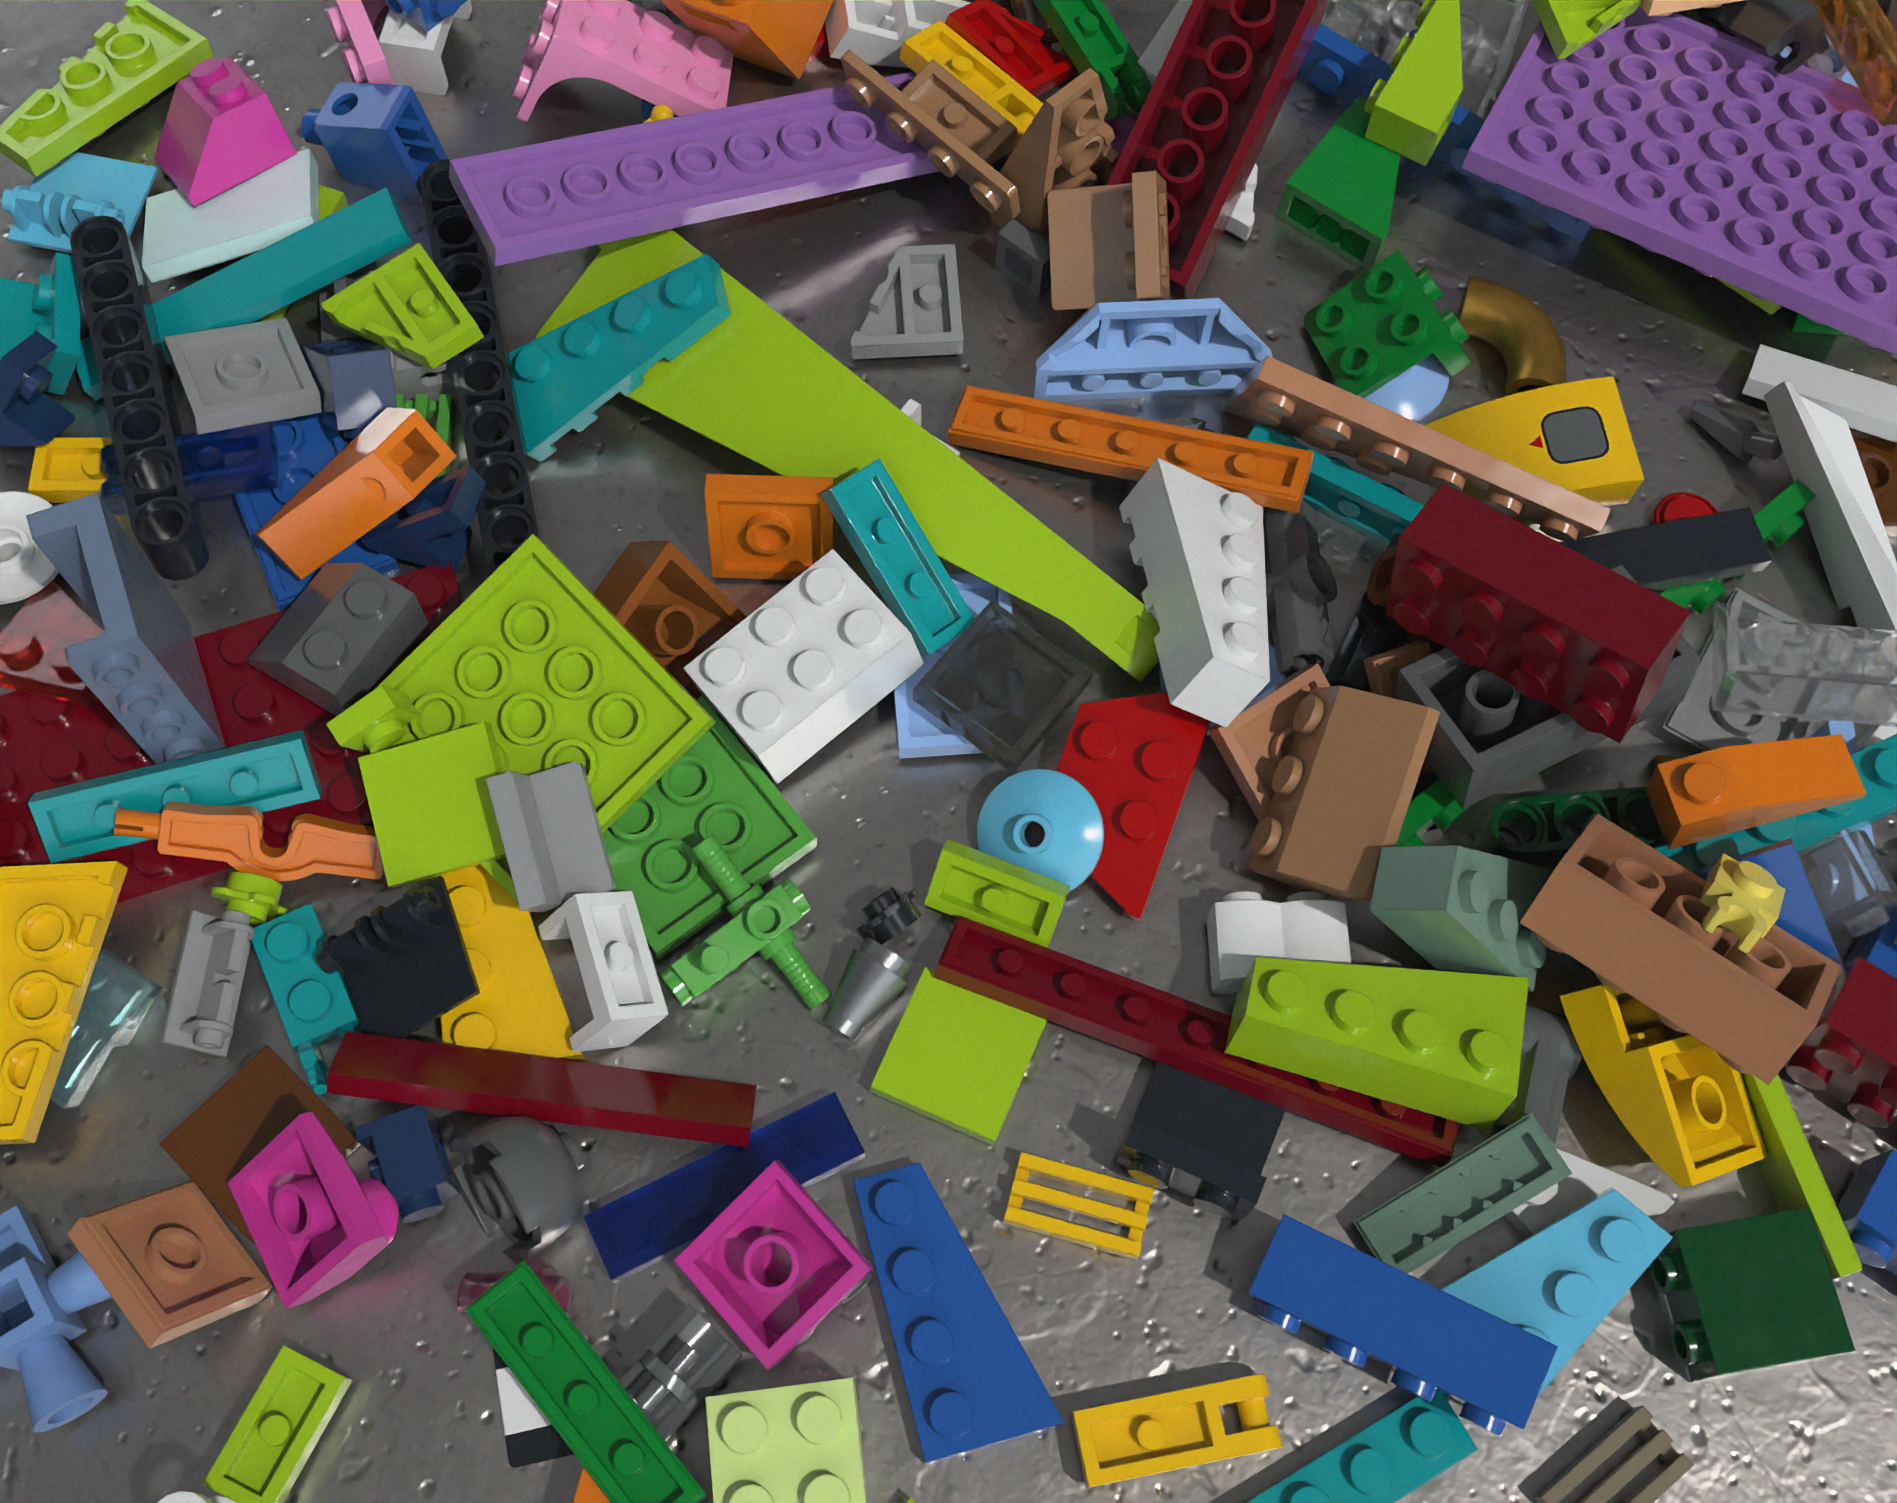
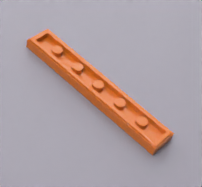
M966 385L948 429L949 442L952 445L1138 482L1158 457L1230 492L1242 493L1260 506L1293 513L1299 512L1313 465L1314 451L969 385Z

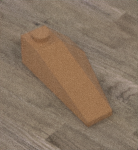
M1088 68L1045 100L999 172L1014 184L1018 190L1021 212L1014 220L1030 231L1033 230L1041 233L1048 241V193L1051 190L1105 186L1120 156L1111 147V142L1115 139L1114 131L1104 121L1108 108L1099 75L1091 68ZM999 209L994 213L990 212V219L1001 229L1011 220Z

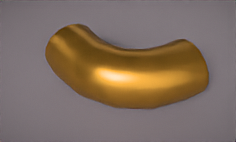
M1469 275L1457 318L1468 335L1489 342L1501 353L1507 365L1505 396L1567 383L1565 346L1550 317L1520 291L1486 278Z

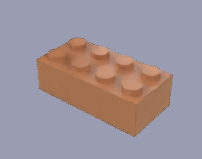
M1597 813L1561 859L1520 923L1532 930L1537 939L1546 947L1556 952L1567 953L1592 969L1596 977L1607 987L1618 992H1627L1653 1009L1658 1018L1668 1027L1679 1032L1689 1033L1717 1051L1720 1058L1734 1070L1744 1074H1752L1769 1085L1817 1025L1842 966L1775 924L1764 938L1760 937L1748 953L1738 949L1739 938L1731 930L1718 925L1713 933L1706 931L1703 928L1702 920L1711 908L1699 902L1706 881Z

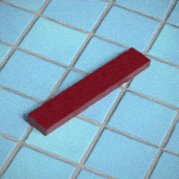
M345 1031L327 1072V1093L492 1115H524L539 1121L741 1147L749 1146L757 1085L349 1031Z

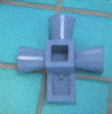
M16 1205L0 1214V1367L21 1372L33 1431L39 1433L55 1429L80 1417L99 1404L107 1395L106 1389L70 1347L68 1342L87 1331L78 1310L112 1297L78 1250L56 1269L28 1210Z

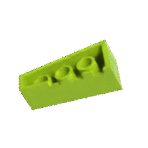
M1256 957L1236 994L1225 1053L1488 1131L1517 1097L1529 978Z

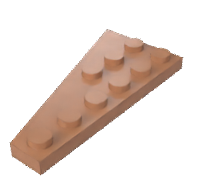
M1266 356L1232 389L1223 411L1255 423L1258 422L1275 430L1284 431L1316 448L1336 451L1356 458L1355 463L1370 472L1387 476L1392 471L1436 488L1445 483L1506 516L1520 517L1539 524L1540 531L1562 541L1575 540L1576 538L1579 539L1600 533L1611 510L1270 356Z

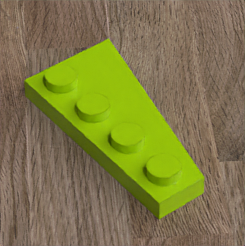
M128 0L124 4L127 15L117 25L106 22L95 32L93 38L97 45L82 59L71 56L58 69L60 81L51 90L37 89L0 125V153L34 177L39 176L46 170L58 165L62 159L93 138L101 136L108 128L136 109L148 104L152 98L179 80L188 77L194 66L205 60L212 59L214 55L208 39L147 0Z

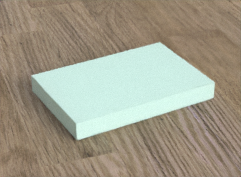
M306 149L296 152V155L195 207L191 205L179 189L146 198L142 268L150 281L157 283L255 253L319 221L318 164L311 150Z

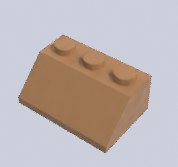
M1341 685L1310 689L1309 695L1300 702L1295 712L1293 727L1296 732L1288 755L1280 761L1275 770L1272 780V788L1275 793L1268 814L1258 823L1251 840L1253 856L1248 869L1304 892H1321L1330 898L1371 902L1382 847H1395L1440 711L1427 706Z

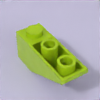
M1460 0L1424 1L1415 21V26L1419 27L1418 32L1414 38L1406 35L1402 38L1389 66L1390 69L1394 70L1388 82L1381 78L1377 80L1364 107V111L1371 114L1365 138L1424 166L1428 163L1449 127L1463 90Z

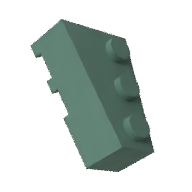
M1458 845L1382 847L1369 910L1438 971L1528 977V991L1534 992L1537 968H1540L1545 961L1546 946L1537 939L1532 930L1521 924L1520 921L1554 870Z

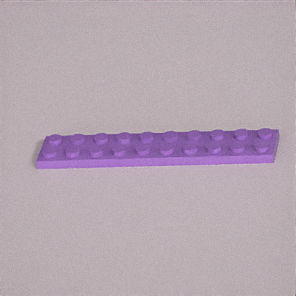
M909 72L884 78L898 90L902 91L916 77L917 73ZM844 85L449 160V179L495 267L933 173L939 170L931 162L927 155L928 151L914 139L907 143L899 138L889 127L885 119L886 116L873 105L869 109L861 106L848 93ZM1002 154L999 158L1007 157V156H1010L1011 154H1009V155Z

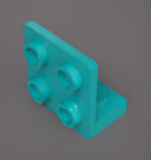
M56 252L48 275L38 273L35 284L0 277V360L6 353L35 331L39 332L58 346L46 367L47 370L53 373V377L43 392L64 395L80 357L81 291L72 255Z

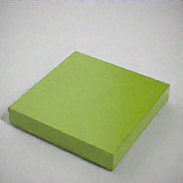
M483 721L358 758L388 887H401L506 857L486 778L503 774L492 724Z
M925 967L873 1079L870 1092L994 1146L1047 1020L934 978L935 971Z

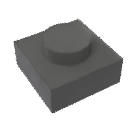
M1011 219L998 232L995 268L1039 299L1051 287L1049 241L1041 233L1033 230L1030 231L1016 220Z

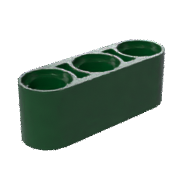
M1630 787L1516 797L1504 800L1492 810L1477 829L1473 838V849L1555 870L1561 859L1577 840L1564 830L1562 822L1574 825L1582 834L1598 813L1651 847H1655L1663 839V835L1645 791L1647 787ZM1625 817L1636 820L1642 826L1644 834L1634 831L1627 824ZM1498 827L1513 831L1519 837L1521 845H1513L1507 842L1501 836Z

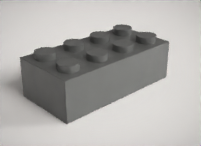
M1622 564L1611 569L1636 582ZM1682 636L1660 688L1633 726L1683 702L1701 658ZM1444 648L1400 669L1398 673L1394 699L1427 706L1440 711L1425 759L1462 809L1609 738L1601 733L1585 730L1571 716L1540 699H1531L1522 695L1511 683L1486 669L1464 663L1448 648Z

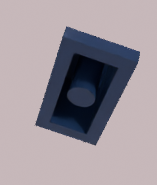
M357 338L299 345L320 392L322 413L319 414L322 422L338 431L343 430L345 438H355L387 407L397 408L389 349Z

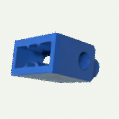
M341 82L333 88L321 110L309 109L302 119L301 130L305 141L324 146L340 175L348 182L375 191L387 187L392 196L416 204L424 205L420 187V177L424 169L432 162L448 159L411 86Z

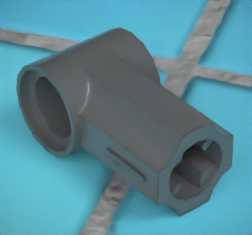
M1526 1004L1517 1097L1494 1122L1493 1130L1500 1132L1532 1112L1552 1144L1556 1142L1567 1082L1576 1072L1582 1057L1580 1048L1565 1015Z

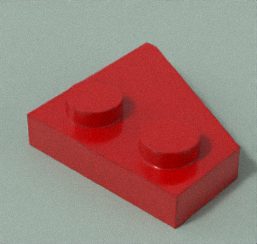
M975 0L951 12L945 21L948 27L1035 97L1079 73L1069 56L1066 57L1040 42L1044 33L1042 29L1026 20L1015 18L1007 9L991 0Z

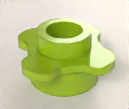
M230 872L225 888L212 887L210 893L211 896L223 901L222 905L226 907L225 911L231 910L249 914L251 916V924L265 923L267 915L279 917L288 913L287 908L278 905L283 885L264 876L246 872Z

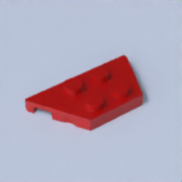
M1168 692L1080 704L1056 771L1064 773L1080 782L1090 792L1103 818V850L1095 869L1089 877L1095 883H1098L1123 908V912L1131 920L1139 923L1142 922L1207 736V729L1211 724V721L1170 704Z

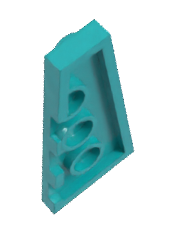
M706 253L508 353L526 452L529 456L539 462L545 460L557 450L554 445L555 441L572 428L581 432L599 418L595 411L618 392L627 396L645 381L642 377L655 363L663 357L671 362L731 315L720 266L712 257Z

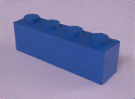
M1285 1214L1282 1216L1248 1292L1251 1298L1262 1303L1257 1313L1259 1317L1295 1335L1301 1323L1328 1336L1323 1346L1325 1350L1361 1368L1364 1367L1369 1356L1395 1369L1390 1381L1391 1383L1429 1402L1432 1401L1436 1390L1464 1403L1459 1417L1501 1437L1506 1425L1516 1430H1524L1558 1348L1557 1345Z

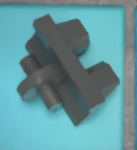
M689 1304L619 1382L663 1439L667 1441L743 1355Z

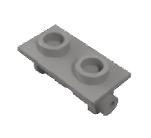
M195 910L190 911L160 1042L223 1058L227 1057L230 1039L234 1032L233 1025L251 939L254 938L255 929L249 926L251 919L249 914L229 910L224 911L222 918Z

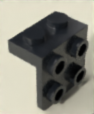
M1157 1061L1115 1163L1129 1168L1128 1173L1132 1177L1149 1186L1159 1189H1167L1169 1186L1193 1197V1202L1198 1207L1211 1214L1223 1218H1233L1235 1216L1243 1219L1257 1204L1267 1178L1261 1176L1286 1109Z

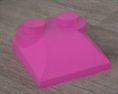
M312 1111L299 1114L227 1183L285 1309L308 1302L349 1279L388 1246L396 1233L399 1211L393 1195L380 1181L374 1178L356 1179L340 1149Z
M779 1160L773 1161L674 1260L767 1371L776 1367L797 1345L806 1341L813 1334L817 1325L874 1268Z

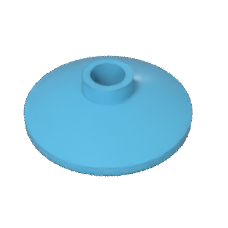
M1026 770L1002 781L985 800L977 823L978 849L996 858L1069 885L1070 892L1091 875L1100 859L1104 845L1103 818L1093 796L1074 778L1054 770ZM1033 821L1038 822L1045 832L1043 842L1037 847L1031 846L1024 836L1027 825Z

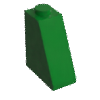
M1358 96L1286 181L1276 218L1366 272L1377 264L1389 232L1401 154L1365 138L1371 114L1364 111L1366 100Z

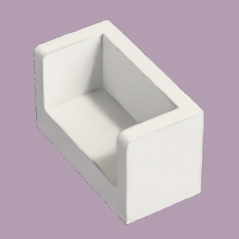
M470 0L466 1L453 15L446 17L429 32L425 31L408 17L405 19L398 17L389 8L378 42L385 56L394 85L411 86L414 92L446 95L449 84L441 55L453 18H470L472 12Z
M632 891L574 894L538 926L542 940H572L594 1019L569 1038L573 1052L629 1046L669 1015Z

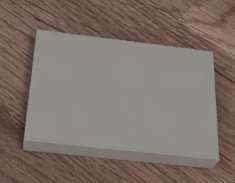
M1735 588L1727 597L1697 654L1701 661L1683 702L1668 709L1655 737L1690 756L1724 746L1803 738L1848 646L1754 596Z

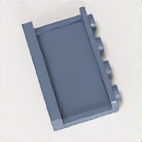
M98 493L91 494L26 515L34 542L104 627V632L100 636L67 646L64 649L68 665L156 764L226 748L188 618Z

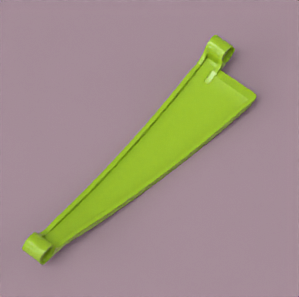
M672 229L598 244L597 246L602 250L545 322L535 339L704 254ZM720 268L731 315L671 362L663 357L655 363L642 377L645 382L626 397L781 476L833 477L834 485L880 458L938 557L1065 622L1138 681L1142 682L1159 661L1154 637L1159 633L1160 628L1152 613L1146 612L1145 605Z

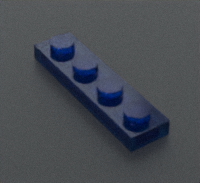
M833 1092L750 1133L748 1147L726 1145L583 1217L610 1279L616 1284L687 1248L773 1161L779 1160L799 1184L806 1188L864 1159L865 1151L836 1093Z

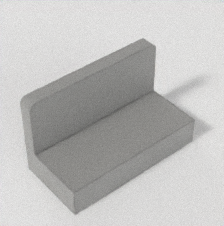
M571 762L532 775L509 771L486 778L520 911L544 912L561 907L574 894L611 892L615 889L616 882L583 764Z

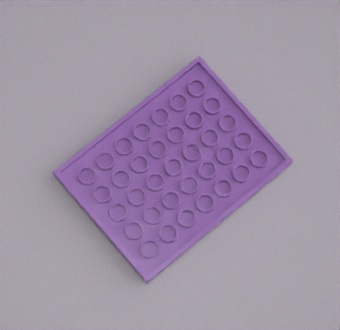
M1639 6L1635 12L1565 59H1557L1541 21L1539 22L1471 145L1461 167L1462 169L1479 175L1487 182L1500 184L1528 196L1540 205L1553 207L1586 221L1594 228L1607 230L1635 242L1647 251L1660 253L1693 267L1703 275L1716 277L1749 291L1759 299L1772 301L1800 313L1815 323L1828 325L1856 337L1868 346L1881 348L1897 355V103L1804 65H1801L1789 74L1782 75L1774 71V67L1785 57L1776 54L1768 58L1762 55L1759 48L1746 41L1675 12L1668 16L1648 17Z

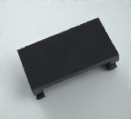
M1744 0L1722 4L1717 8L1702 7L1698 10L1702 22L1707 25L1713 23L1719 27L1717 30L1733 37L1741 38L1759 48L1762 55L1768 58L1782 52L1786 46L1792 48L1791 53L1785 59L1780 60L1774 67V71L1782 75L1795 71L1816 53L1821 55L1830 48L1817 7L1806 0Z

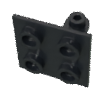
M440 875L420 888L415 886L409 887L403 892V898L388 907L378 906L373 909L370 917H360L355 921L354 928L342 935L327 937L322 942V949L317 951L316 960L325 973L333 974L337 971L345 975L352 1003L359 1020L361 1033L403 1039L480 993L444 877Z

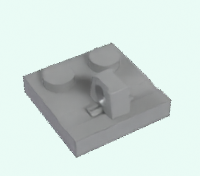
M287 318L164 337L167 358L175 374L197 435L322 413L320 392Z

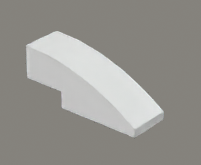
M834 0L825 20L830 57L841 59L848 50H851L868 65L908 67L899 59L903 41L939 20L945 23L951 12L971 2L964 0Z

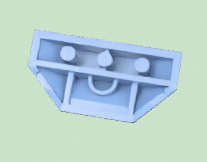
M1220 298L1097 303L1082 314L1036 360L1032 398L1056 402L1230 394L1232 389L1266 356L1272 357V351Z

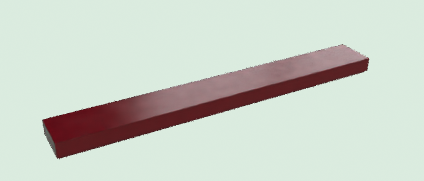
M957 916L938 961L934 978L1435 1166L1443 1167L1453 1157L1459 1122L1225 1053L1232 1016L963 916Z

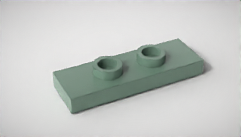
M1531 1112L1353 1222L1376 1259L1409 1274L1573 1173Z

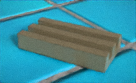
M1642 1405L1634 1407L1537 1494L1534 1500L1537 1503H1559L1636 1432L1645 1443L1578 1503H1606L1653 1459L1658 1457L1663 1465L1621 1502L1654 1503L1690 1470L1694 1464L1684 1453H1677L1671 1445L1673 1442L1672 1438L1664 1429L1658 1430L1650 1421L1653 1416Z

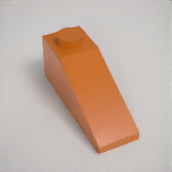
M1841 734L1724 746L1657 764L1645 790L1668 850L1861 799L1867 794Z

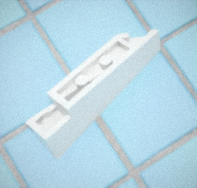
M1789 380L1781 382L1767 392L1764 398L1793 481L1795 482L1799 479L1816 495L1806 506L1804 512L1839 610L1851 607L1870 663L1897 655V561L1847 420L1799 395Z

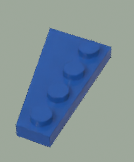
M921 1163L853 1180L856 1198L925 1464L1064 1424L1063 1418Z

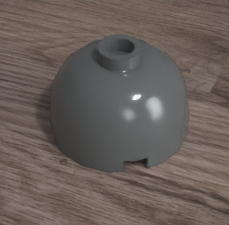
M500 1115L478 1124L451 1142L450 1153L462 1150L464 1162L453 1167V1172L466 1204L488 1237L496 1234L499 1226L507 1239L513 1243V1245L502 1251L510 1259L518 1262L526 1261L545 1249L569 1229L580 1208L582 1182L579 1170L584 1166L582 1153L569 1134L566 1132L556 1134L547 1124L529 1116Z

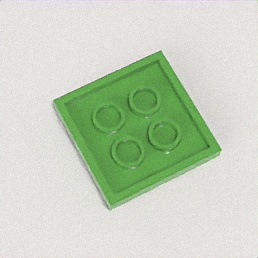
M703 696L696 701L714 718L716 723L603 833L616 882V887L611 892H633L649 949L658 961L727 912L726 907L731 904L718 884L710 876V873L707 872L706 868L692 852V849L712 834L715 836L726 854L729 855L730 859L752 887L757 884L762 887L817 847V837Z

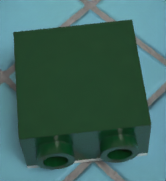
M1809 1207L1674 1230L1669 1232L1673 1238L1650 1264L1654 1283L1664 1296L1672 1323V1346L1676 1357L1685 1368L1689 1383L1814 1361L1855 1351Z

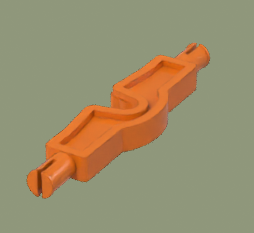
M169 801L166 803L162 813L124 809L123 807H118L116 813L114 836L121 835L158 840L157 849L161 854L225 861L239 872L252 873L275 881L297 880L315 872L378 880L382 878L384 871L373 826L350 824L304 813L294 818L292 829L288 836V843L281 848H272L263 840L264 826L262 822L264 815L253 806H211Z

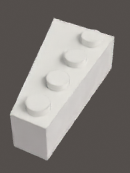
M1157 457L1119 506L1123 523L1133 526L1135 539L1129 545L1134 564L1144 567L1148 586L1142 592L1146 612L1152 613L1159 624L1160 631L1154 637V642L1170 704L1226 728L1270 682L1263 507L1242 493L1230 492Z

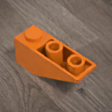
M387 407L279 510L256 535L298 579L302 580L412 501L457 456L416 409Z

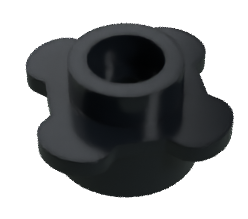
M891 887L861 909L868 920L856 928L858 933L862 934L869 931L875 941L882 945L910 926L922 915L911 900L918 894L915 888L899 895L895 888Z

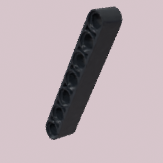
M105 215L93 216L75 226L71 233L70 244L131 528L158 575L173 581L187 580L196 576L206 567L210 559V548L145 271L122 222L114 217Z

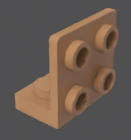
M1157 171L1132 173V183L1051 190L1048 193L1051 297L1054 310H1086L1097 303L1170 300L1166 181Z

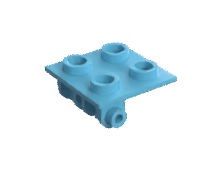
M73 152L62 159L55 167L34 177L30 187L17 185L14 189L8 188L3 192L1 199L2 208L5 212L11 213L14 218L12 227L7 235V240L9 242L72 253L70 237L75 226L85 219L104 215L114 217L122 222L130 238L159 170L155 166Z

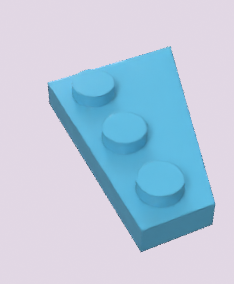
M1610 1187L1538 1229V1232L1504 1252L1493 1255L1476 1265L1473 1270L1443 1287H1438V1289L1558 1346L1538 1394L1539 1396L1673 1237L1616 1189Z

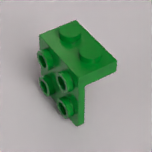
M1399 250L1312 308L1304 316V326L1339 387L1361 398H1366L1432 353L1435 354L1451 376L1472 364L1461 346V343L1470 338L1452 309L1442 314L1435 304V301L1444 296L1426 267L1415 272Z

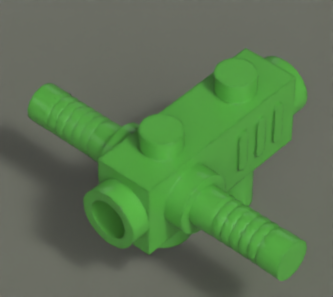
M713 834L694 847L692 852L731 904L726 909L733 919L717 931L707 935L704 938L705 940L695 944L689 952L683 953L677 958L678 960L658 974L661 982L676 1002L683 1007L701 993L712 988L713 984L724 979L725 975L729 972L736 970L741 963L757 951L765 961L769 958L773 959L810 1010L832 995L793 943L797 935L790 926L811 910L807 900L791 880L785 879L765 894L759 884L754 887L750 885Z

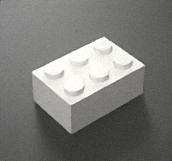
M832 549L683 669L705 700L778 784L923 667L924 662L907 628L836 551Z

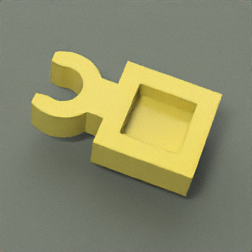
M1723 853L1708 874L1699 901L1711 908L1702 920L1703 928L1710 933H1713L1718 925L1731 930L1739 938L1738 949L1748 953L1760 937L1764 938L1779 918L1786 889L1778 885L1775 878L1763 867L1749 861L1738 862Z

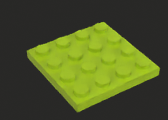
M534 534L377 686L383 685L406 693L420 714L404 726L405 735L386 749L484 721L492 724L503 773L514 771L525 775H532L571 762L583 764L602 834L716 723L714 718L542 539ZM507 857L482 863L481 865L519 905Z

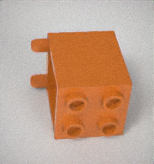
M834 0L661 1L693 33L699 36H709L717 40L725 49L734 53L733 57L800 80Z

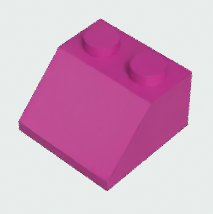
M228 56L224 59H208L197 64L190 71V76L177 82L154 158L162 171L191 205L195 207L297 153L266 92Z

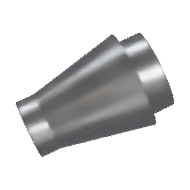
M867 938L860 950L852 949L831 1005L822 1021L855 1042L861 1032L908 986L904 979L912 966L885 946Z

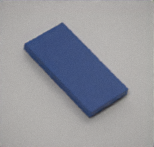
M316 413L292 419L211 432L272 595L280 611L291 607L326 563H363L385 577L401 571L395 557L368 549L361 542L362 537H360L311 574L300 580L256 535L279 510L348 445L343 430L338 431L324 424L320 414Z

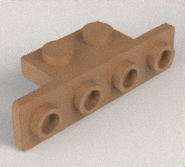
M848 50L841 57L847 79L844 86L857 103L866 109H869L872 105L875 106L886 116L887 124L899 138L907 143H910L913 139L928 151L929 159L940 172L950 178L955 174L970 185L969 190L976 201L989 212L994 213L999 209L1009 219H1014L1021 212L1017 188L992 167L998 158L1018 139L1016 126L934 59L900 91L851 50Z

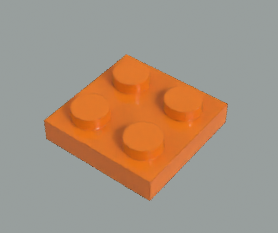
M706 474L704 493L712 578L794 580L830 550H835L834 515L821 496L823 492L834 486V478Z

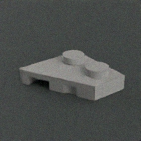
M955 244L898 246L887 267L885 281L877 286L869 302V313L859 332L854 331L851 337V358L871 359L963 354L964 338Z

